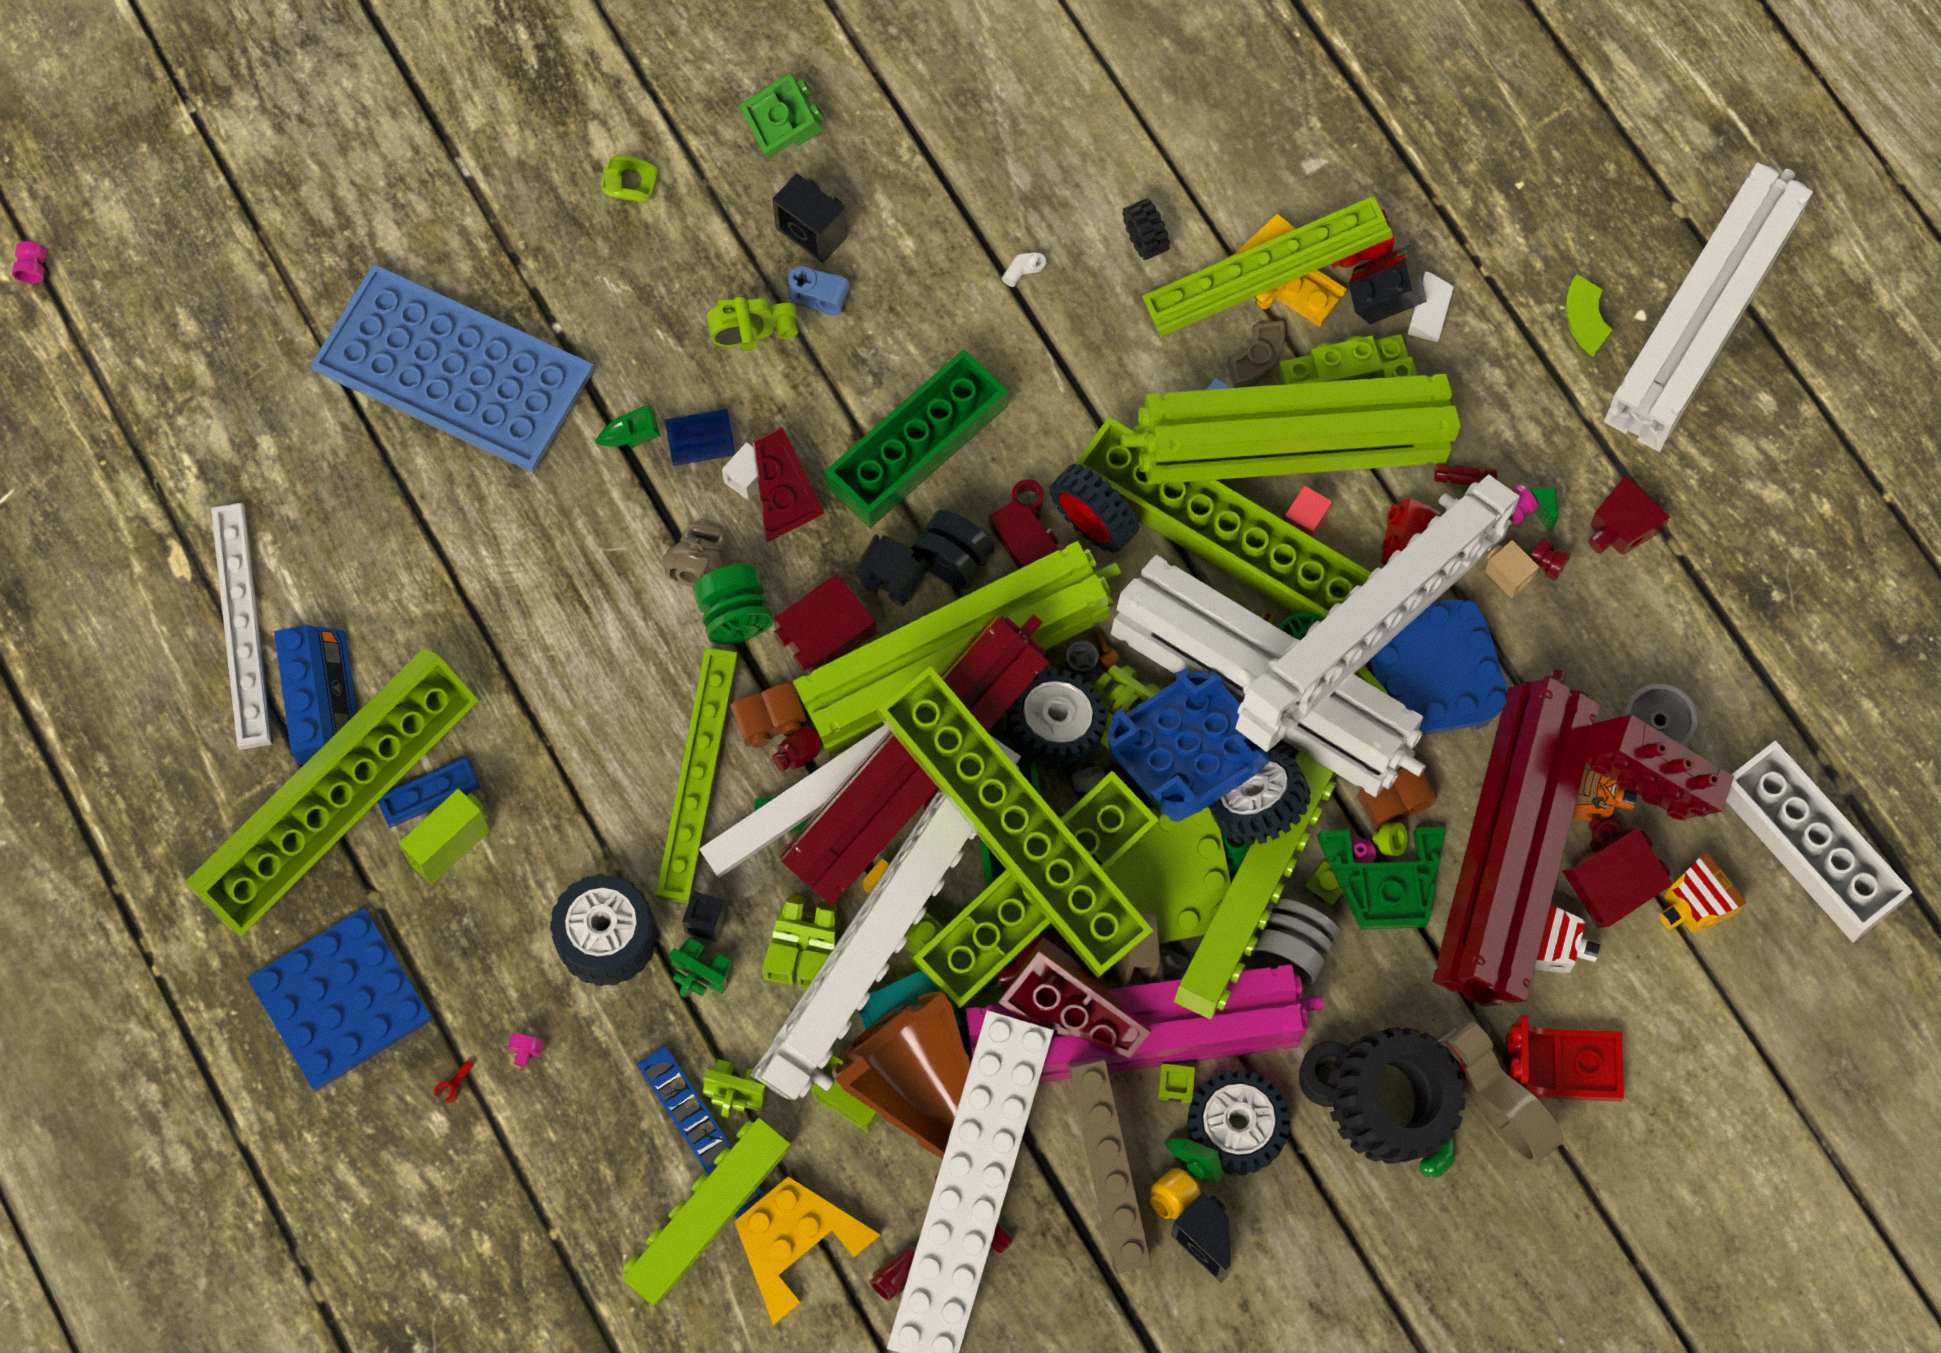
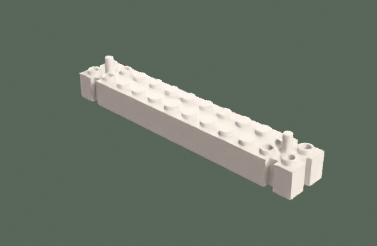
M1490 475L1486 476L1480 483L1474 482L1471 484L1464 497L1460 500L1444 493L1438 503L1446 508V512L1441 517L1435 516L1422 534L1416 533L1403 551H1395L1389 558L1387 565L1382 569L1376 568L1362 587L1357 585L1350 592L1343 604H1335L1329 611L1326 619L1322 622L1316 621L1301 641L1298 639L1294 640L1286 650L1285 655L1280 659L1274 658L1259 678L1247 669L1241 671L1238 680L1246 685L1243 690L1245 698L1237 710L1239 718L1235 729L1268 752L1284 737L1285 732L1289 728H1295L1480 561L1487 550L1491 551L1505 538L1510 524L1508 518L1514 513L1520 496Z
M991 736L1019 770L1016 764L1021 756ZM940 790L937 791L775 1036L768 1051L764 1053L750 1074L751 1077L782 1098L796 1100L798 1096L803 1098L810 1090L813 1082L826 1091L831 1088L834 1079L818 1069L817 1066L822 1069L829 1061L833 1053L830 1047L836 1038L841 1040L848 1032L852 1024L849 1018L855 1009L860 1011L867 1003L871 995L867 992L874 980L879 982L886 974L890 966L886 963L893 951L898 953L908 939V936L905 935L906 931L912 923L916 925L924 916L927 908L923 905L930 895L936 896L943 887L946 880L942 877L949 866L954 868L962 858L964 851L961 848L967 838L972 840L977 835Z

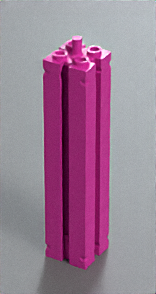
M1292 964L1278 966L1276 969L1269 967L1243 971L1237 984L1232 981L1227 988V990L1231 991L1230 998L1223 1011L1217 1008L1212 1020L1174 1003L1182 979L1107 989L1151 1029L1149 1036L1132 1057L1129 1058L1091 1045L1090 1041L1072 1035L1067 1037L1058 1034V1030L1038 1024V1026L1054 1030L1038 1083L1070 1079L1067 1064L1099 1056L1106 1061L1109 1074L1160 1067L1161 1063L1175 1065L1276 1051L1278 1048H1298L1300 1038L1305 1036V1028H1308L1307 1011L1323 1009L1322 997L1316 996L1299 999V995H1302V984L1300 975H1294ZM1001 1004L989 1005L987 1008H967L966 1030L971 1062L987 1010L1023 1020Z

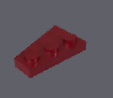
M780 426L753 440L765 541L769 542L823 515L824 511L783 427Z

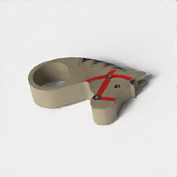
M1470 1022L1461 1030H1457L1456 1027L1450 1032L1446 1030L1442 1033L1443 1037L1435 1041L1434 1044L1436 1046L1443 1044L1450 1053L1447 1056L1450 1061H1456L1460 1069L1456 1072L1459 1080L1463 1079L1465 1091L1469 1093L1470 1098L1494 1130L1518 1155L1535 1165L1563 1144L1564 1137L1562 1131L1551 1113L1531 1092L1502 1070L1498 1059L1492 1051V1041L1479 1025Z

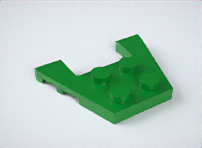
M1445 827L1416 828L1413 831L1417 860L1413 862L1355 863L1353 861L1349 830L1320 831L1317 834V840L1360 930L1425 928L1429 924L1436 886L1434 884L1436 872L1440 864L1441 857L1439 856L1446 833Z

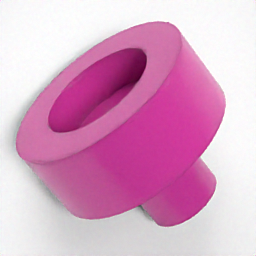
M1352 838L1353 861L1355 863H1374L1376 850L1373 844L1365 838Z
M511 1034L508 1049L517 1053L514 1064L520 1067H527L530 1057H541L544 1042L524 1034Z

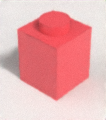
M1304 485L1286 513L1284 521L1314 538L1330 513L1332 501Z

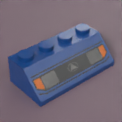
M303 625L274 631L290 748L298 765L308 762L358 712L344 630Z

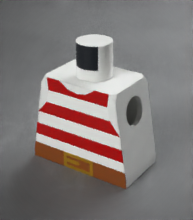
M1550 904L1534 970L1570 973L1575 965L1576 958L1595 962L1600 943L1582 938L1585 925L1583 919Z

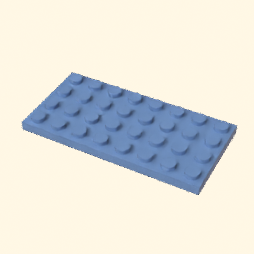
M375 264L368 271L310 365L312 371L532 473L535 472L595 370L594 365L588 361Z

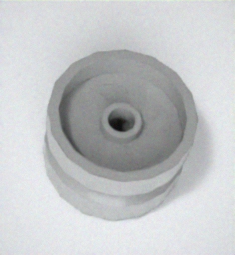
M1650 684L1638 689L1628 700L1621 714V717L1632 714L1685 747H1688L1698 725L1697 710L1690 697L1679 688L1667 684Z

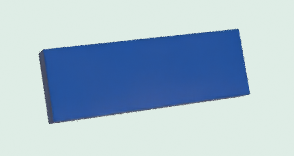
M466 756L387 791L377 802L389 828H392L437 808L457 789H460L467 795L480 789L481 786Z

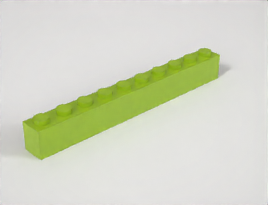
M1299 751L1295 761L1302 770L1311 792L1309 794L1311 798L1310 804L1306 805L1308 809L1306 814H1299L1301 821L1297 825L1290 823L1292 830L1286 834L1282 830L1279 831L1280 837L1275 840L1271 836H1267V842L1259 844L1258 840L1255 839L1178 987L1174 1003L1212 1020L1217 1008L1222 1011L1224 1010L1231 995V991L1227 990L1231 981L1237 984L1245 967L1240 962L1244 954L1249 957L1251 956L1259 939L1254 934L1257 928L1264 930L1272 913L1267 908L1271 902L1278 903L1285 885L1280 883L1284 876L1291 877L1298 859L1293 857L1297 850L1300 852L1304 851L1311 835L1306 831L1309 825L1316 827L1323 812V808L1319 807L1322 799L1327 802L1329 801L1336 786L1332 779L1334 775L1338 774Z

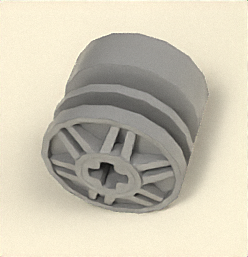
M1279 899L1278 903L1274 904L1272 908L1273 914H1271L1267 922L1271 930H1261L1252 956L1265 968L1276 969L1278 966L1292 964L1294 975H1300L1301 984H1314L1324 964V959L1320 954L1330 952L1332 948L1331 942L1336 940L1340 930L1331 919L1316 909L1293 900Z

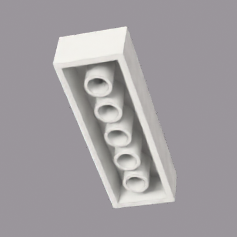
M1776 740L1731 774L1734 778L1726 802L1853 943L1902 905L1911 895L1912 891Z

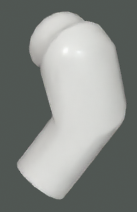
M1035 252L1017 255L1002 276V281L1008 286L1014 287L1022 275L1040 272L1046 266V257L1041 253Z

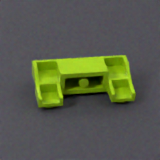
M1402 334L1374 340L1373 336H1353L1341 343H1322L1311 349L1310 355L1280 361L1278 368L1283 385L1418 376L1413 358L1408 356Z

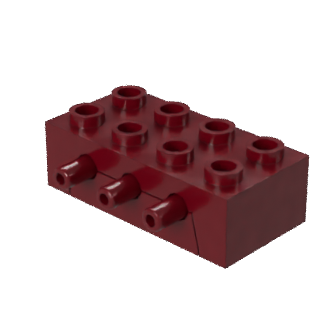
M1632 714L1591 724L1579 758L1590 765V769L1593 772L1607 775L1615 780L1616 785L1620 788L1634 791L1642 796L1641 799L1644 802L1661 807L1667 811L1669 817L1680 821H1685L1687 818L1706 817L1708 814L1723 812L1734 778L1730 773Z

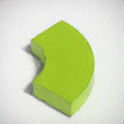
M1576 274L1567 293L1565 312L1570 326L1569 329L1574 339L1588 354L1595 357L1611 335L1613 329L1603 321L1599 312V299L1603 290Z

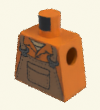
M1585 764L1572 819L1608 821L1613 813L1614 806L1632 811L1637 793L1620 788L1616 785L1615 780L1607 775L1593 772L1590 769V765Z

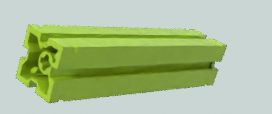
M1434 374L1432 377L1418 375L1167 392L1165 395H1160L1159 393L1146 394L1143 407H1139L1138 426H1134L1133 434L1121 435L1120 442L1122 448L1140 446V451L1144 453L1139 455V466L1141 472L1146 473L1149 485L1161 484L1163 481L1177 483L1426 465L1428 462H1433L1434 464L1446 463L1452 450L1450 442L1456 440L1461 424L1456 406L1451 405L1450 402L1452 392L1447 374Z
M1076 541L1066 546L1062 551L1053 552L812 671L808 676L804 675L793 680L801 701L828 755L831 756L840 752L845 746L850 747L885 725L878 717L877 709L930 665L939 674L970 638L981 629L991 615L999 618L1002 615L1007 616L1021 628L1034 614L1043 623L1030 639H1033L1044 650L1091 628L1096 622L1101 623L1111 618L1108 606L1113 605V601L1109 595L1111 590L1107 580L1121 574L1117 563L1114 562L1096 571L1095 566L1097 565L1092 553L1088 548L1083 550L1080 543Z

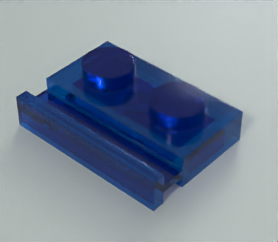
M728 409L665 419L673 466L734 456L736 454Z

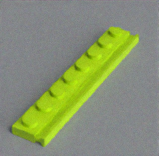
M1371 196L1142 295V298L1161 338L1393 237L1392 230L1388 226L1375 197Z

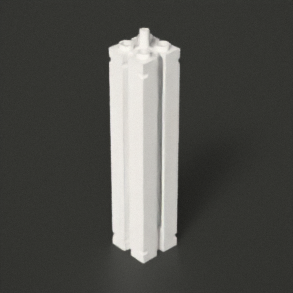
M1758 162L1755 164L1749 177H1747L1632 365L1622 385H1620L1615 393L1604 423L1625 434L1628 431L1639 436V442L1661 452L1668 437H1670L1793 230L1799 223L1813 191L1808 189L1803 183L1793 180L1795 173L1792 170L1785 169L1778 179L1779 173L1773 167L1764 166Z
M1155 555L1142 569L1141 576L1138 579L1134 578L1120 593L1116 609L1119 611V614L1114 618L1111 635L1121 641L1125 640L1130 647L1174 674L1186 668L1188 673L1204 672L1210 674L1213 670L1222 677L1223 685L1240 704L1244 701L1245 693H1243V690L1246 686L1238 680L1241 671L1247 669L1259 678L1265 672L1268 664L1274 658L1280 659L1284 656L1290 644L1296 640L1175 565L1170 566L1165 559L1158 555ZM1354 674L1295 728H1289L1281 739L1352 784L1362 786L1365 792L1375 798L1384 787L1388 790L1391 788L1398 777L1399 772L1397 771L1400 767L1407 769L1418 777L1421 776L1426 765L1413 758L1415 751L1412 750L1423 734L1419 730L1423 716L1414 710H1407L1404 704Z

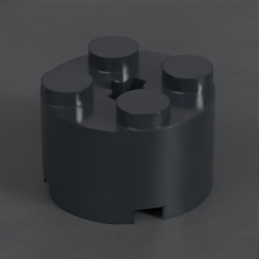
M875 534L855 567V574L861 578L860 584L873 592H877L880 588L889 593L888 599L904 607L907 601L912 600L929 571L930 564L923 557L920 562L916 561L912 556L915 551L904 544L884 535L880 539L878 534Z

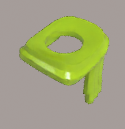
M612 157L608 161L606 168H603L604 175L601 181V188L604 194L613 198L641 203L650 200L655 188L657 168L636 157ZM626 171L637 172L641 176L642 182L634 190L623 188L621 174Z

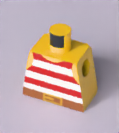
M1706 852L1668 889L1664 897L1670 907L1659 913V918L1668 930L1674 929L1683 922L1690 932L1697 933L1737 915L1747 902L1708 852Z

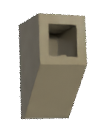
M1138 911L1154 931L1109 969L1119 988L1151 984L1155 981L1160 964L1157 916L1154 911Z

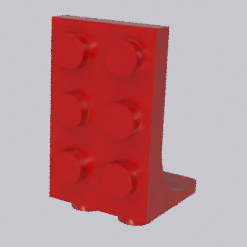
M1520 1015L1516 1023L1511 1024L1510 1033L1507 1032L1505 1042L1506 1053H1511V1066H1507L1506 1074L1531 1092L1536 1098L1622 1102L1624 1099L1622 1032L1540 1028L1529 1025L1527 1015Z

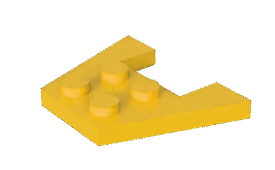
M790 1177L784 1179L734 1221L773 1326L801 1303L779 1277L789 1266L831 1231L853 1258L880 1236L876 1231Z

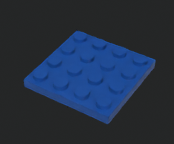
M362 908L247 977V980L314 1092L433 1020L365 908Z

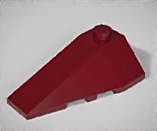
M1044 937L1022 963L998 1002L1025 1022L1035 1025L1040 1024L1058 1030V1034L1067 1037L1072 1035L1090 1041L1091 1045L1129 1058L1132 1057L1151 1033V1029L1072 957Z

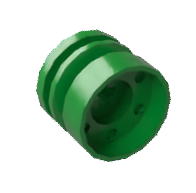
M750 564L725 566L705 574L694 583L692 589L698 608L704 613L702 621L711 643L723 645L743 642L760 635L772 626L774 619L766 597L762 596L764 588L755 566Z

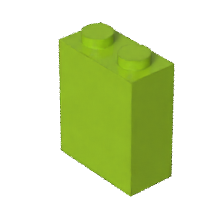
M457 789L398 843L408 863L431 886L490 832L486 823L488 816L482 810L484 806L472 793L466 796L460 789Z

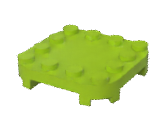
M1154 807L1148 808L1159 819L1158 823L1121 857L1106 874L1137 911H1154L1156 913L1159 944L1204 936L1231 885L1221 830L1208 807L1177 822L1170 820L1167 815H1163Z

